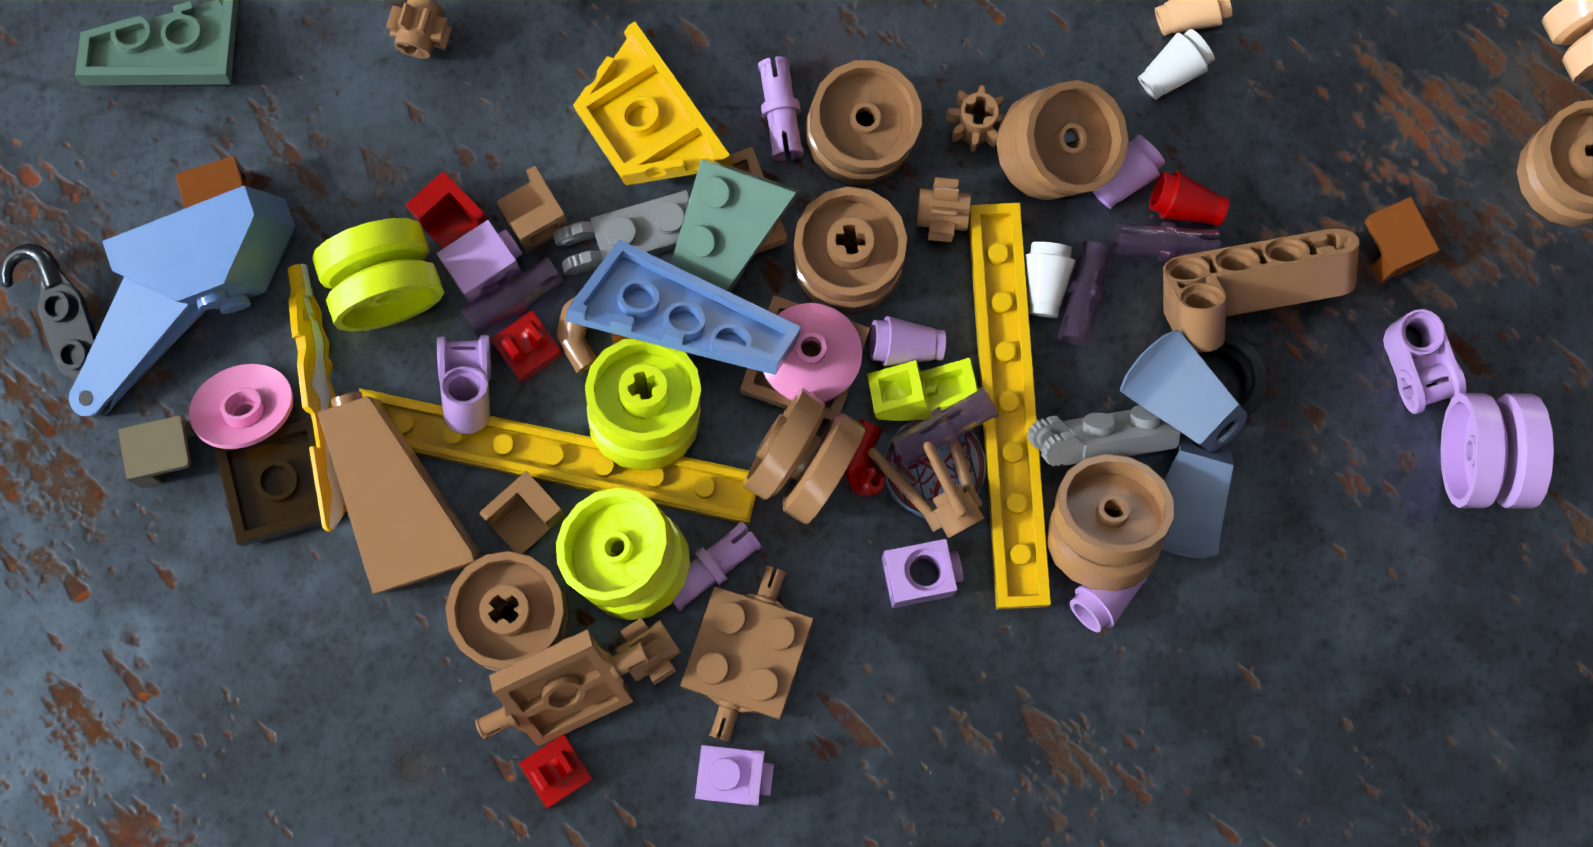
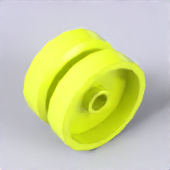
M388 218L367 222L342 231L327 239L315 249L312 260L320 283L325 288L332 289L326 302L333 323L338 330L355 332L387 327L408 320L430 309L441 300L445 292L434 264L424 261L430 249L419 221L409 218Z
M632 338L622 339L601 352L590 366L585 384L590 435L601 453L620 466L642 471L665 467L684 456L696 440L701 417V384L698 369L686 352Z
M618 487L597 491L576 504L563 521L556 542L557 565L566 583L608 616L628 621L651 617L669 606L683 589L690 568L689 545L680 528L655 503L640 492Z

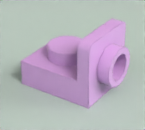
M701 745L695 799L759 806L760 795H771L774 764L764 763L765 751Z

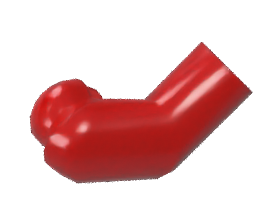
M861 419L859 422L865 425V433L844 474L850 488L858 495L867 497L880 493L885 484L883 472H878L874 461L868 455V450L875 447L882 430L878 426Z

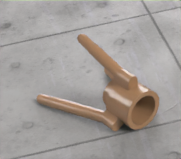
M946 421L944 429L961 485H954L933 443L927 441L923 445L930 464L945 491L932 499L937 507L935 510L876 448H870L868 450L869 457L924 515L933 532L942 528L947 538H950L985 519L979 509L983 503L974 488L961 443L952 421Z

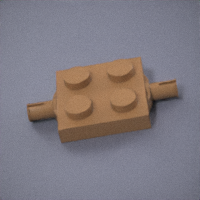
M771 566L765 567L766 570L757 595H740L714 586L680 685L684 689L708 696L719 705L709 736L717 739L720 738L729 743L739 712L760 713L782 721L815 622L813 618L787 610L777 602L787 573L780 569L775 570Z
M588 629L575 636L565 638L545 650L523 660L516 661L510 666L489 675L493 693L502 702L503 707L475 719L476 728L480 736L483 737V740H487L489 737L513 727L527 733L537 746L545 744L562 734L573 731L633 703L629 686L624 681L622 675L651 663L647 650L642 642H639L637 645L613 656L601 649Z

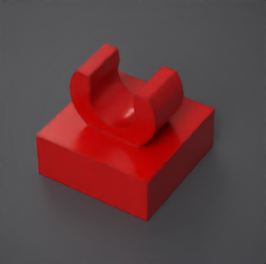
M532 310L490 339L521 384L563 355L561 349Z
M562 734L518 763L547 809L593 780L590 772L565 734Z

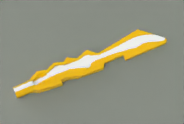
M296 264L287 269L291 289L288 299L292 338L296 339L298 349L297 368L302 408L312 417L316 447L312 446L309 450L323 529L330 532L335 529L347 511L317 413L332 408L330 400L337 397L329 380L333 363L328 357L329 340L322 327V311L311 288L308 266Z

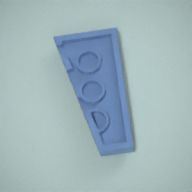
M620 239L569 305L566 314V322L773 375L777 374L790 354L801 331V326Z

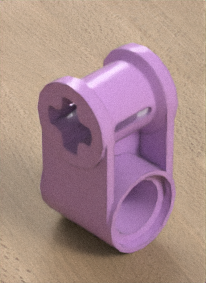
M1424 309L1414 310L1388 327L1383 339L1384 348L1396 375L1402 401L1412 414L1423 412L1426 405L1447 398L1452 399L1459 393H1466L1467 387L1464 373L1455 359L1444 324L1436 314ZM1406 326L1413 327L1420 333L1422 337L1421 348L1409 343L1405 333ZM1434 382L1437 383V385L1431 387L1426 386L1427 384H1431Z
M481 335L479 340L449 342L445 337H437L438 377L445 424L450 430L460 434L476 433L486 426L490 417L489 380H491V356L489 335Z

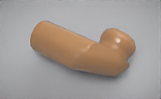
M573 297L562 307L556 338L576 373L580 375L589 371L590 366L597 357L585 339L587 327L566 322L567 308L575 299Z

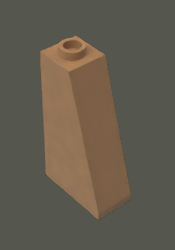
M355 391L331 399L332 408L317 412L373 594L386 593L464 568L482 557L480 550L380 400L369 396L363 397L361 391Z

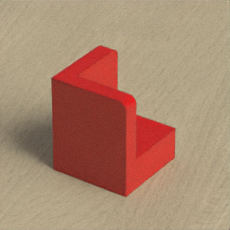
M444 171L405 205L412 218L419 221L422 229L442 249L487 221L484 212Z

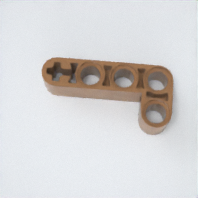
M1337 228L1325 229L1171 258L1163 266L1164 315L1172 330H1179L1197 352L1216 350L1225 341L1227 316L1332 298L1352 292L1357 285L1359 238L1348 230Z

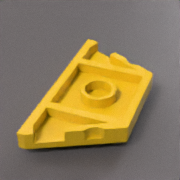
M635 21L628 25L624 31L627 39L614 58L609 56L605 58L597 70L595 80L584 88L573 104L578 116L624 184L632 185L697 174L700 161L705 158L733 166L734 163L730 154Z

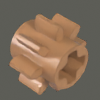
M407 0L403 8L393 5L386 28L391 30L389 36L395 38L394 47L408 56L420 59L429 58L431 52L434 51V47L445 50L452 28L447 25L448 19L442 17L444 9L431 0Z
M982 85L979 87L978 92L972 93L969 96L960 90L956 99L960 109L949 108L946 115L947 122L957 124L953 130L951 140L955 142L962 139L970 144L971 152H975L977 145L985 142L992 147L997 146L998 132L995 129L999 130L1000 122L1004 115L998 114L1004 101L1003 96L994 99L985 93V87ZM972 114L982 115L981 121L983 124L973 123Z
M935 177L933 189L920 188L916 226L928 227V240L952 242L954 230L967 231L971 193L959 192V179Z
M639 618L620 631L627 642L615 649L617 653L642 642L651 661L649 664L630 671L636 682L649 675L652 682L656 685L676 672L670 660L681 654L660 620L647 627L643 619Z

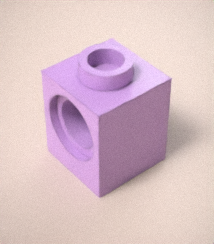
M489 220L436 253L471 307L522 275L516 258L521 256L522 252L506 229L497 233Z
M946 539L886 550L882 556L892 608L953 597L957 592L956 583L963 581V571L958 551L949 552ZM919 560L932 563L938 572L937 582L930 586L917 584L910 575V566Z

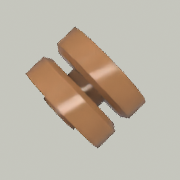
M854 60L835 68L820 82L806 120L807 147L814 162L829 177L848 185H873L890 178L905 163L922 126V103L913 84L897 68L877 60ZM862 120L869 124V126H861L858 122Z
M1074 80L1057 83L1045 89L1031 92L1013 103L1000 122L996 145L1000 165L1009 181L1027 196L1047 201L1098 190L1114 179L1125 161L1129 138L1125 117L1115 99L1098 85Z
M1593 100L1575 102L1554 115L1545 126L1531 137L1522 149L1517 167L1521 193L1531 208L1548 221L1568 227L1593 224Z
M843 187L827 191L808 204L796 225L793 265L798 284L811 301L830 306L841 313L855 314L871 310L890 297L901 278L905 260L907 234L902 217L887 199L869 189ZM846 249H852L856 253L847 254Z
M804 388L798 391L783 414H780L770 427L755 456L757 457L742 487L767 500L777 495L791 477L792 480L783 496V511L803 524H808L818 514L842 478L865 433V425L847 414L841 413L831 418L819 435H816L825 416V401Z
M1103 454L1083 459L1067 471L1059 486L1055 499V508L1049 520L1047 547L1054 563L1071 580L1090 589L1118 591L1136 586L1151 575L1160 557L1164 541L1174 520V499L1165 481L1148 465L1128 456Z
M510 551L484 555L466 566L451 585L445 607L448 631L460 651L481 666L495 672L567 638L571 623L568 597L551 571L531 556ZM515 606L514 610L519 616L514 622L509 623L502 618L503 612L508 607Z

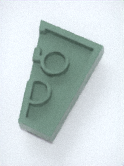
M214 0L193 6L191 1L174 5V12L154 18L144 19L139 15L80 32L75 77L81 86L231 85L239 0Z
M709 158L701 159L671 264L731 292L745 272L747 264L760 246L765 244L775 230L774 226L786 209L794 203L801 191Z

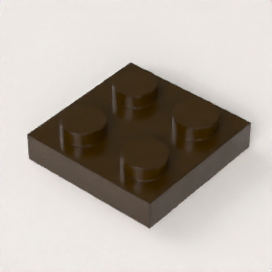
M312 418L281 426L267 439L248 447L237 449L214 447L238 545L243 547L322 525L309 450L312 446L316 447Z

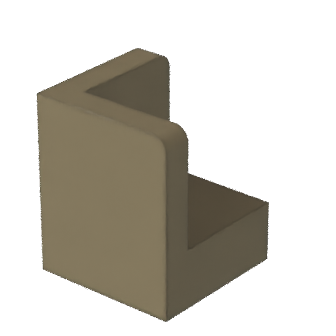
M181 415L118 429L126 479L137 486L147 488L163 484L161 474L190 467L191 459L187 437L194 436L195 432L190 422Z

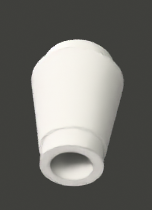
M1189 29L1183 35L1176 33L1145 69V72L1138 77V80L1145 91L1153 99L1157 100L1163 94L1165 95L1208 72L1207 65L1214 61L1215 57L1205 40L1196 31Z
M1032 242L1031 252L1025 254L1029 315L1058 318L1059 308L1061 307L1075 264V260L1071 258V246L1052 242Z

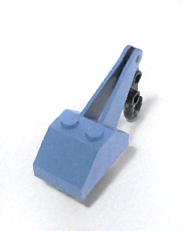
M244 185L102 241L112 271L124 276L97 335L84 296L63 274L54 255L41 245L28 243L15 247L3 260L0 274L3 286L9 288L13 285V271L18 263L23 260H30L36 264L41 277L40 298L38 301L39 317L57 369L75 382L69 394L70 406L78 415L101 417L112 410L127 391L206 310L219 309L221 314L237 312L251 305L249 298L265 293L292 236L295 225L285 198Z

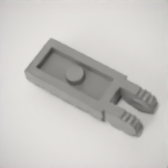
M687 190L590 218L591 222H576L553 232L557 246H570L596 238L600 251L589 250L564 259L561 263L564 274L576 275L597 269L619 239L653 256L675 250L689 203Z
M1138 405L1131 410L1108 414L1090 413L1084 418L1067 421L1061 420L1057 415L1047 417L1045 420L1042 418L1039 421L1036 420L1034 424L1032 423L1031 428H1028L1029 433L1027 435L1029 436L1028 440L1035 448L1041 450V456L1053 467L1054 465L1059 467L1060 464L1064 466L1076 464L1083 459L1103 454L1129 457L1175 449L1179 446L1181 432Z

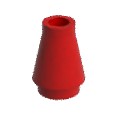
M1175 171L1173 174L1162 172L1154 185L1150 198V210L1159 212L1161 219L1209 223L1216 226L1222 224L1229 208L1228 197L1215 193L1180 171Z

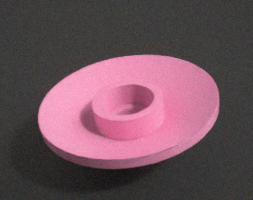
M817 303L795 305L779 313L778 316L801 326V331L795 346L777 374L773 375L763 372L768 383L775 391L789 400H792L802 388L825 402L831 401L843 394L856 379L862 361L860 337L851 321L838 310ZM814 341L820 345L821 352L815 357H808L803 354L801 350L802 345L805 342Z
M261 364L233 366L210 377L196 391L189 407L190 424L196 435L211 446L223 449L248 447L267 439L285 423L292 410L293 392L285 376L272 367Z

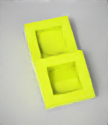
M970 358L925 371H920L917 361L913 360L867 374L877 420H927L983 409L975 370Z

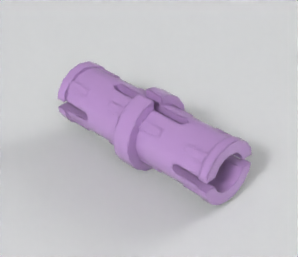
M776 56L777 77H774L770 58H766L758 63L765 102L761 105L763 119L768 120L772 159L784 162L787 161L784 147L785 141H788L791 160H796L804 155L797 122V115L801 113L799 100L793 96L790 60L786 57Z
M742 521L707 550L701 547L694 553L696 558L690 562L685 585L673 600V604L679 612L715 582L719 586L728 580L725 575L756 550L758 551L762 548L757 538L751 531L748 532V527Z

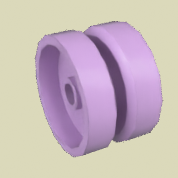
M1459 393L1451 399L1445 412L1440 448L1442 476L1445 490L1451 503L1458 508H1486L1493 505L1496 499L1498 504L1504 508L1532 509L1541 504L1548 492L1552 476L1554 445L1548 410L1540 397L1534 394L1506 393L1498 398L1496 402L1492 396L1486 393Z

